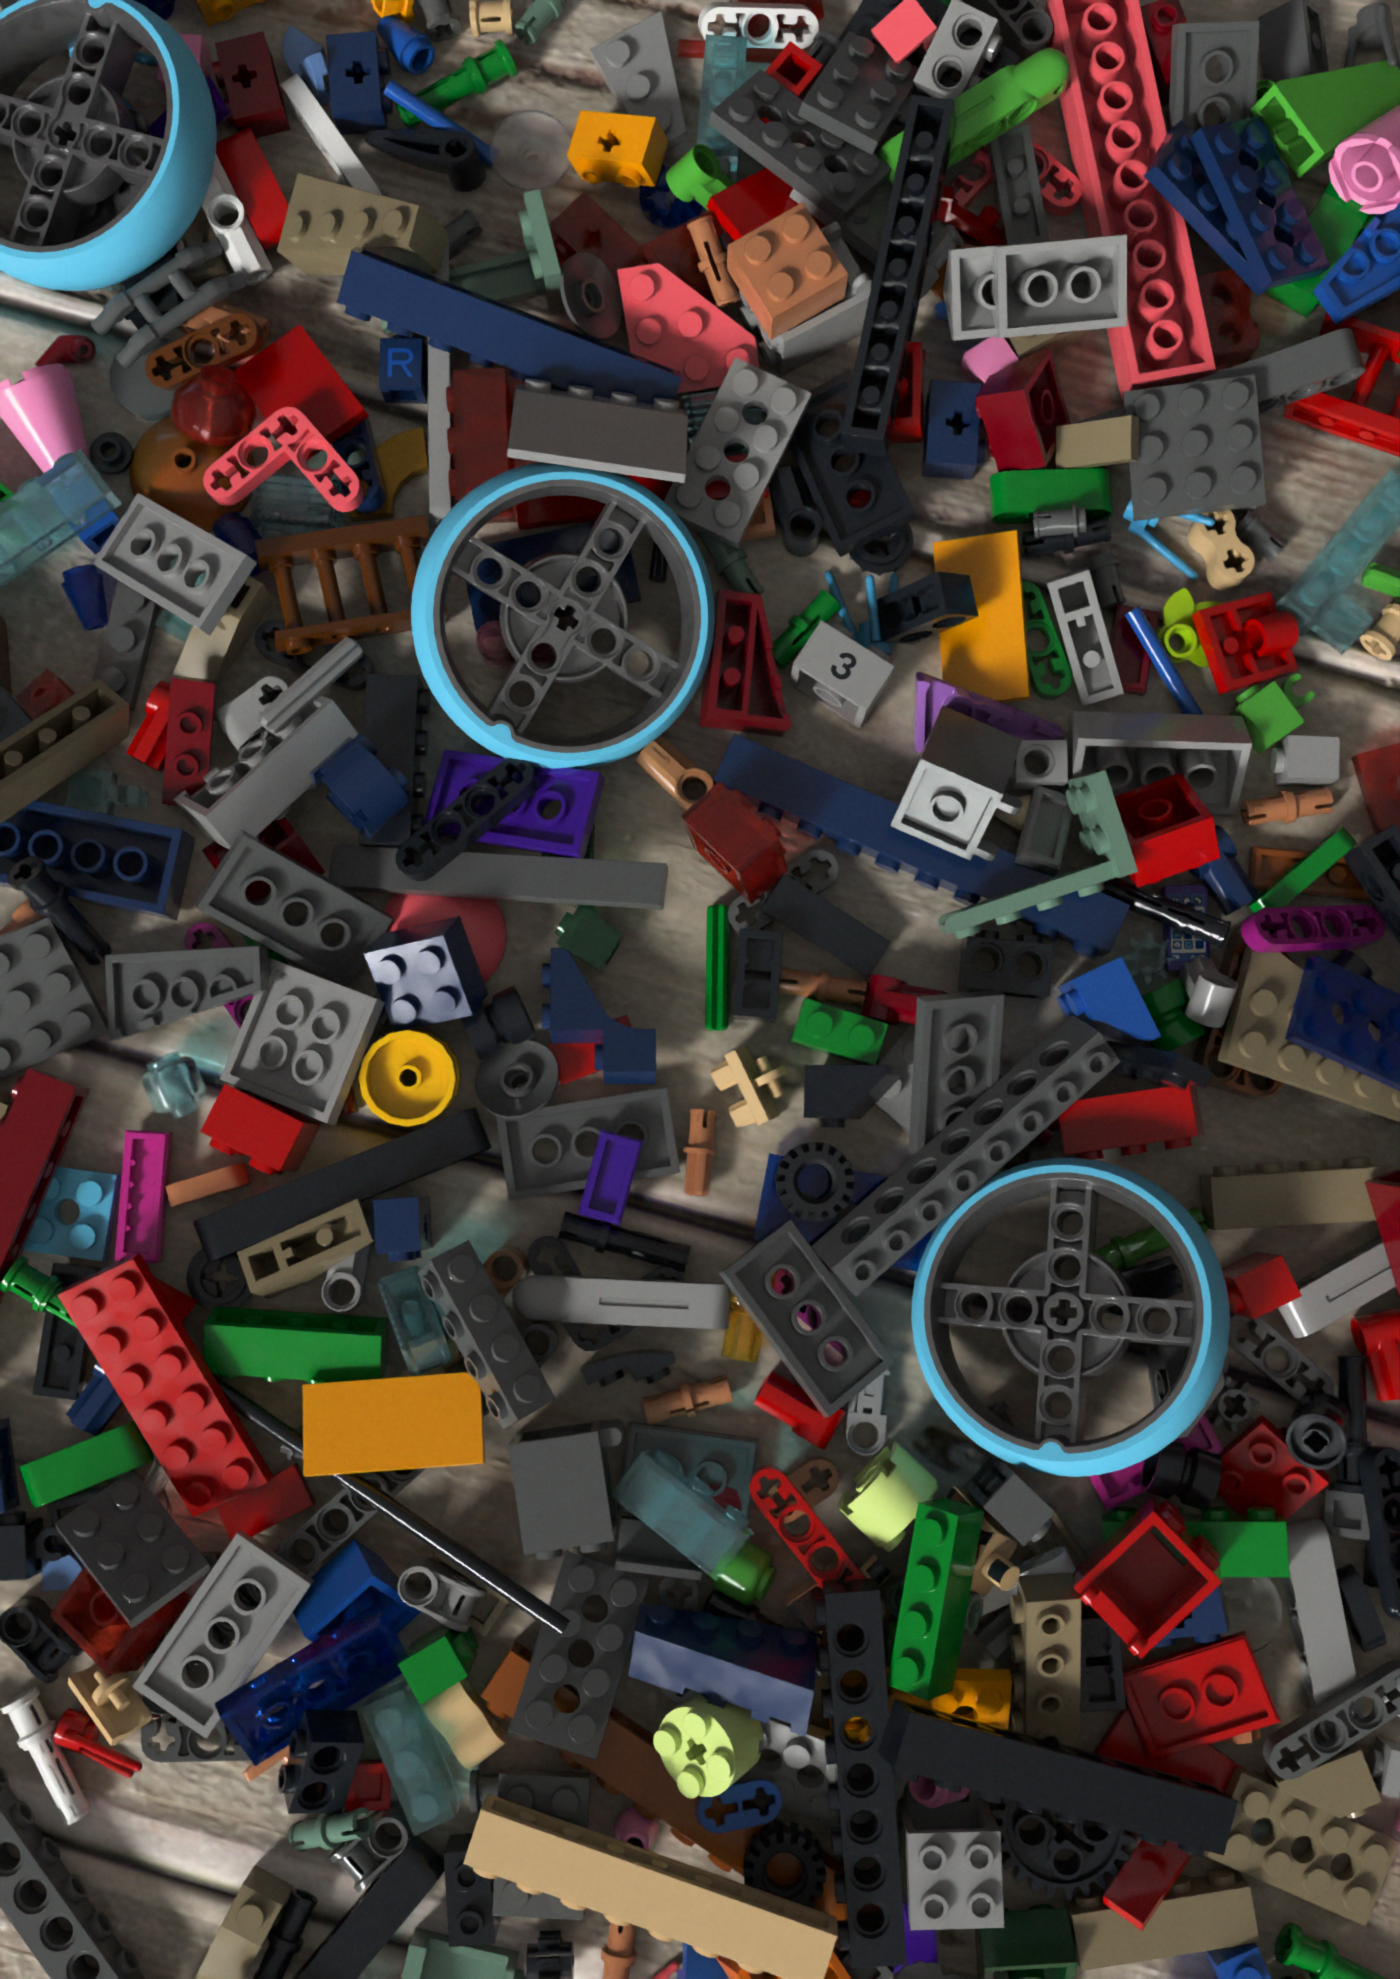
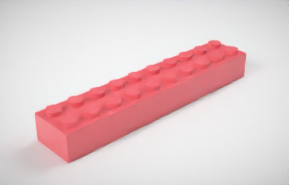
M1047 0L1044 11L1053 22V32L1049 48L1060 50L1066 55L1070 64L1069 81L1059 99L1075 176L1080 180L1082 190L1080 202L1087 236L1127 235V326L1106 328L1121 402L1124 403V391L1189 383L1213 374L1216 367L1185 219L1144 177L1167 132L1139 0Z

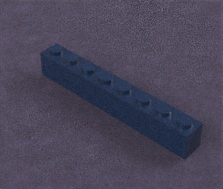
M357 246L351 250L337 303L346 306L345 313L363 321H370L371 316L387 321L386 328L394 333L406 337H411L413 332L429 337L428 344L436 349L452 353L454 347L470 353L469 360L476 364L493 368L494 364L497 363L510 368L509 375L523 382L526 379L535 378L551 382V389L568 392L569 385L585 386L594 389V396L611 398V392H625L636 395V402L653 404L654 398L675 399L682 379L680 371L600 340L591 339L582 333Z

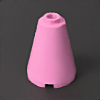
M1400 104L1343 139L1335 149L1334 156L1329 162L1328 170L1331 184L1339 197L1346 203L1352 199L1362 205L1359 211L1366 214H1383L1395 209L1400 203Z
M59 363L43 365L21 372L24 379L18 381L13 386L9 378L0 382V417L51 484L65 488L71 483L84 480L93 469L74 381L68 367L65 368L63 364Z

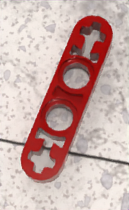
M763 1465L753 1472L749 1481L750 1495L753 1501L821 1589V1582L832 1581L839 1577L846 1566L851 1569V1571L844 1573L846 1580L866 1579L863 1572L783 1470L774 1465ZM766 1476L769 1480H773L776 1477L780 1480L777 1490L784 1501H786L790 1494L795 1497V1500L784 1504L777 1515H774L771 1509L778 1507L772 1495L766 1493L761 1496L758 1493L762 1488L760 1478ZM794 1510L805 1512L810 1519L809 1528L806 1532L799 1535L791 1534L784 1526L785 1517ZM822 1546L833 1548L838 1555L836 1565L830 1570H820L812 1562L813 1553Z

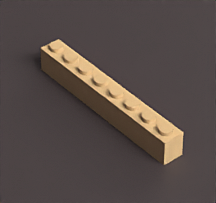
M487 1794L482 1805L463 1864L472 1867L476 1874L484 1878L497 1879L501 1877L515 1882L517 1887L526 1893L539 1895L543 1892L560 1898L561 1903L571 1909L582 1911L588 1908L604 1914V1917L613 1924L619 1926L636 1925L647 1929L651 1936L660 1941L673 1942L678 1940L692 1945L697 1953L705 1957L717 1958L720 1955L734 1960L739 1967L753 1974H762L764 1971L781 1977V1979H824L838 1936L837 1918L835 1916L491 1794Z

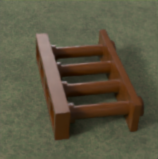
M421 515L255 540L259 572L269 570L270 573L275 575L286 626L285 630L274 631L276 652L287 651L288 655H301L310 652L314 646L339 643L345 637L357 640L412 631L411 609L388 613L376 557L379 556V553L396 551L397 554H401L412 602L415 576L420 563L418 551L421 547L427 545L429 533L426 516ZM354 557L360 563L371 616L346 620L334 564L338 559ZM312 564V566L317 567L328 623L303 626L291 572L295 566ZM445 605V619H446L447 609H446V605Z

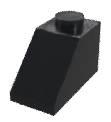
M805 1065L804 1118L819 1119V1127L845 1128V1119H861L902 1077V1068L890 1065Z

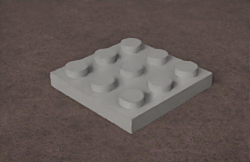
M269 958L270 990L253 996L220 1079L335 1126L385 1002Z

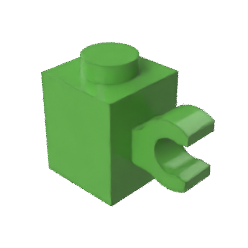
M1299 673L1288 677L1280 687L1275 681L1263 689L1256 683L1235 698L1240 705L1228 715L1243 716L1252 741V747L1258 755L1305 722L1296 709L1308 704L1315 694L1311 691L1303 697L1294 695L1292 685L1302 678Z

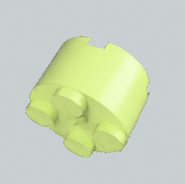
M894 1442L892 1451L886 1446L854 1478V1481L857 1483L856 1491L852 1496L845 1491L838 1502L837 1509L877 1547L882 1546L887 1552H890L904 1538L906 1534L904 1529L914 1518L916 1519L918 1502L934 1500L932 1496L938 1489L937 1479L902 1446Z
M696 1692L665 1716L659 1730L654 1734L653 1744L656 1751L660 1754L666 1770L676 1781L682 1795L691 1799L697 1796H717L728 1789L759 1761L761 1752L758 1754L759 1741L763 1739V1732L760 1721L750 1718L752 1710L729 1702L726 1703L723 1709L707 1703V1699L701 1693Z

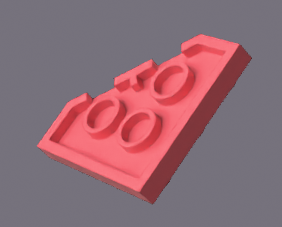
M660 263L617 269L629 350L633 354L680 371L682 379L676 394L720 387L735 357L759 368L755 336Z

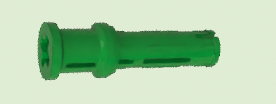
M501 39L494 41L493 48L474 59L471 56L464 58L461 68L422 89L415 95L438 111H442L474 92L477 95L480 93L483 95L488 92V86L507 75L513 78L518 75V71L506 45ZM395 104L407 129H412V127L422 122L414 114L399 104Z
M21 1255L4 1276L0 1284V1290L4 1293L12 1291L32 1303V1309L36 1312L41 1311L44 1313L47 1310L76 1327L57 1296L64 1289L62 1287L63 1282L60 1281L61 1278L56 1275L49 1277L28 1265L29 1259Z
M1293 1922L1284 1925L1277 1937L1275 1944L1276 1960L1284 1966L1294 1964L1309 1973L1311 1979H1386L1339 1955L1338 1949L1332 1942L1328 1940L1317 1941L1303 1934L1301 1927Z

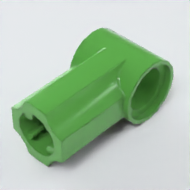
M703 144L694 145L666 173L667 184L677 198L684 202H691L695 199L706 210H708L706 206L711 196L736 184L721 171V165L715 153Z

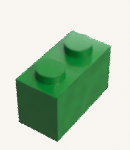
M805 998L802 1002L790 1043L858 1065H876L888 1024Z
M443 1624L410 1643L397 1665L420 1705L468 1677L478 1655L475 1649L479 1647V1643L471 1628L465 1633L453 1630Z

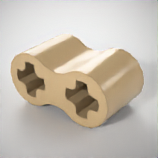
M1231 510L1201 513L1213 518L1215 524L1207 526L1193 522L1188 530L1187 538L1193 550L1204 558L1207 566L1206 577L1210 585L1218 591L1226 592L1233 590L1242 583L1254 568L1255 558L1253 552L1237 537L1235 531L1236 520ZM1224 564H1225L1227 567H1228V566H1232V565H1234V567L1227 569V568L1224 566Z
M464 1678L422 1704L431 1723L446 1739L457 1760L469 1771L507 1743V1737L502 1726L483 1704L475 1688L467 1678Z

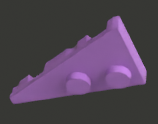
M916 672L914 711L915 752L922 751L942 705L1022 740H1064L1060 725L926 673Z

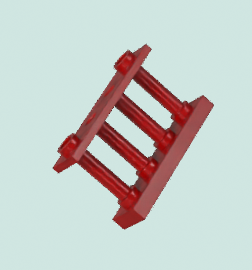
M1326 313L1319 336L1343 328L1352 329L1359 351L1369 354L1365 364L1366 371L1359 377L1349 400L1330 396L1324 391L1287 404L1283 418L1400 457V393L1391 413L1384 414L1369 409L1366 406L1385 361L1400 364V357L1396 356L1400 346V333L1360 321L1356 316L1336 326L1328 313Z

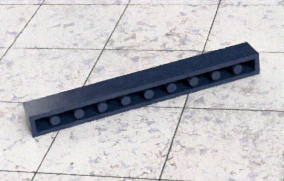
M735 733L714 778V789L719 790L718 796L721 799L741 806L744 801L758 807L757 813L773 822L780 823L783 818L797 824L796 830L807 837L819 840L822 835L837 842L835 847L846 854L858 857L861 852L876 859L874 862L876 866L888 872L897 874L900 869L915 876L913 880L915 883L927 889L937 891L939 886L954 893V900L966 906L1055 877L1014 863L1016 855L998 848L999 852L996 858L992 861L974 854L971 860H968L890 826L899 804ZM1075 891L1063 895L1064 903L1043 911H1038L1036 905L1020 910L1022 918L1008 923L1016 925L1017 921L1033 927L1031 932L1034 935L1041 936L1042 939L1055 942L1057 938L1073 944L1071 947L1073 952L1090 959H1095L1096 955L1102 957L1111 952L1130 904L1102 892L1079 897L1078 892Z

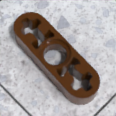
M233 313L153 351L145 363L146 375L154 385L164 390H178L256 353L263 343L262 328L258 322L246 314ZM238 325L251 330V332L245 335L247 343L244 345L237 340L223 344L217 337L219 333L226 340L235 337L238 334L236 328ZM204 340L211 341L215 349L213 359L207 364H199L194 356L196 345ZM164 360L171 364H178L185 360L192 368L189 371V368L182 364L173 368L170 380L159 375V372L164 369L162 363Z

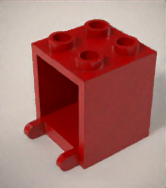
M1154 1496L1142 1505L1076 1568L1073 1588L1080 1594L1079 1598L1086 1605L1089 1604L1127 1644V1649L1134 1656L1138 1655L1140 1659L1222 1583L1221 1562L1217 1558L1220 1555L1219 1552L1203 1535L1199 1534L1194 1538L1186 1530L1187 1527L1184 1524L1186 1521L1185 1517L1170 1501L1166 1499L1161 1504ZM1155 1527L1185 1556L1187 1561L1184 1564L1151 1532Z

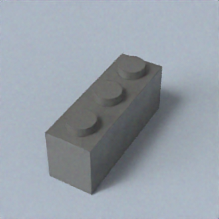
M990 1457L964 1485L981 1506L1023 1546L1030 1539L1033 1542L1041 1539L1052 1525L1050 1518L1055 1511L999 1458L992 1459Z

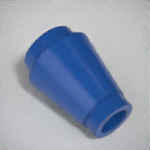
M394 14L381 18L377 25V33L390 50L400 68L414 75L422 74L428 70L435 58V50L432 47L431 39L397 18Z

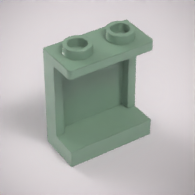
M416 1927L408 1947L401 1979H523L524 1970L516 1969L519 1951L489 1944L449 1947V1935Z

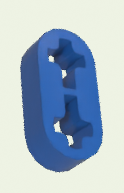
M765 1779L733 1783L728 1789L717 1796H699L695 1804V1816L698 1823L704 1829L713 1833H725L766 1824L779 1815L782 1807V1796L775 1784ZM759 1787L762 1793L771 1795V1802L765 1804V1813L760 1814L759 1810L755 1807L743 1808L742 1801L756 1797V1789ZM717 1797L721 1804L734 1803L735 1810L721 1814V1822L716 1824L714 1818L705 1816V1809L712 1806V1798Z

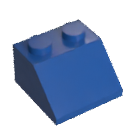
M1122 956L1058 987L1061 995L1057 997V1000L1067 1019L1074 1015L1098 1030L1102 1035L1130 1045H1138L1161 1037Z
M354 1539L311 1577L314 1582L293 1613L305 1638L358 1670L422 1611L408 1606L401 1600L397 1587L399 1578L380 1556Z

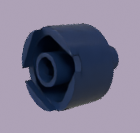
M359 733L355 738L348 737L309 772V775L317 787L323 782L328 786L330 791L326 796L327 800L358 831L364 828L366 837L371 838L409 803L408 796L410 793L406 789L409 783L404 775L392 764L385 768L375 757L378 751L364 735Z

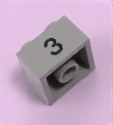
M821 620L793 662L789 685L860 729L886 690L895 666L889 663L890 658L880 649L874 646H868L866 649L852 640L853 634L845 627L837 623L828 625Z

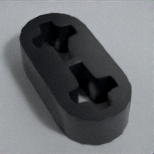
M1352 1564L1336 1569L1345 1619L1356 1643L1365 1653L1386 1645L1387 1640L1384 1630L1358 1571Z

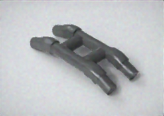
M215 238L199 245L193 244L176 253L173 259L125 292L121 291L115 295L91 323V326L98 334L105 336L117 322L120 323L129 313L135 310L134 307H137L147 320L149 325L146 324L137 330L129 338L128 344L116 355L117 361L123 367L129 369L141 355H145L153 346L158 344L161 338L207 306H212L218 301L229 297V294L247 286L245 276L241 271L234 272L225 277L219 276L199 287L200 290H197L186 276L185 272L188 273L194 268L203 265L205 261L222 255L221 245ZM171 282L184 301L163 315L150 296Z

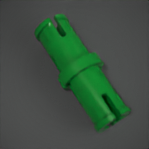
M821 590L819 595L799 616L793 615L788 620L789 626L773 642L772 653L774 662L780 669H785L786 665L804 647L821 620L827 623L837 611L839 612L842 609L838 601L827 591Z

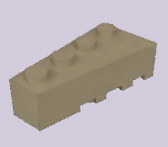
M297 173L277 252L307 276L344 275L351 250L356 246L424 273H439L449 232L419 205Z

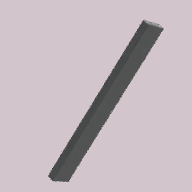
M334 845L328 877L329 880L348 891L663 910L669 868L666 863L462 852L433 877L426 881L418 882L411 880L398 869L396 864L398 848ZM418 852L412 857L416 867L421 866L423 863L422 855Z

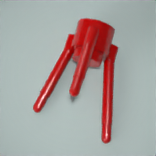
M83 1705L80 1711L68 1708L64 1712L55 1732V1744L69 1748V1751L82 1754L127 1778L133 1776V1770L140 1771L142 1769V1763L97 1742L101 1731ZM152 1713V1718L161 1717V1715H156Z

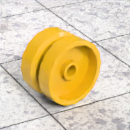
M416 1028L389 1033L373 1043L362 1059L359 1073L361 1094L370 1110L387 1123L405 1127L425 1124L447 1110L458 1095L462 1078L459 1058L449 1042L434 1032ZM408 1069L413 1070L417 1075V1081L414 1085L412 1082L406 1084L403 1080V1075L408 1073Z

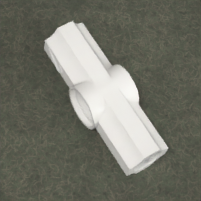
M216 154L210 184L201 206L233 271H241L245 276L247 285L253 286L266 280L267 276L274 271L246 215L243 204L238 199ZM232 213L238 216L237 221L230 226L219 224V220L225 214Z

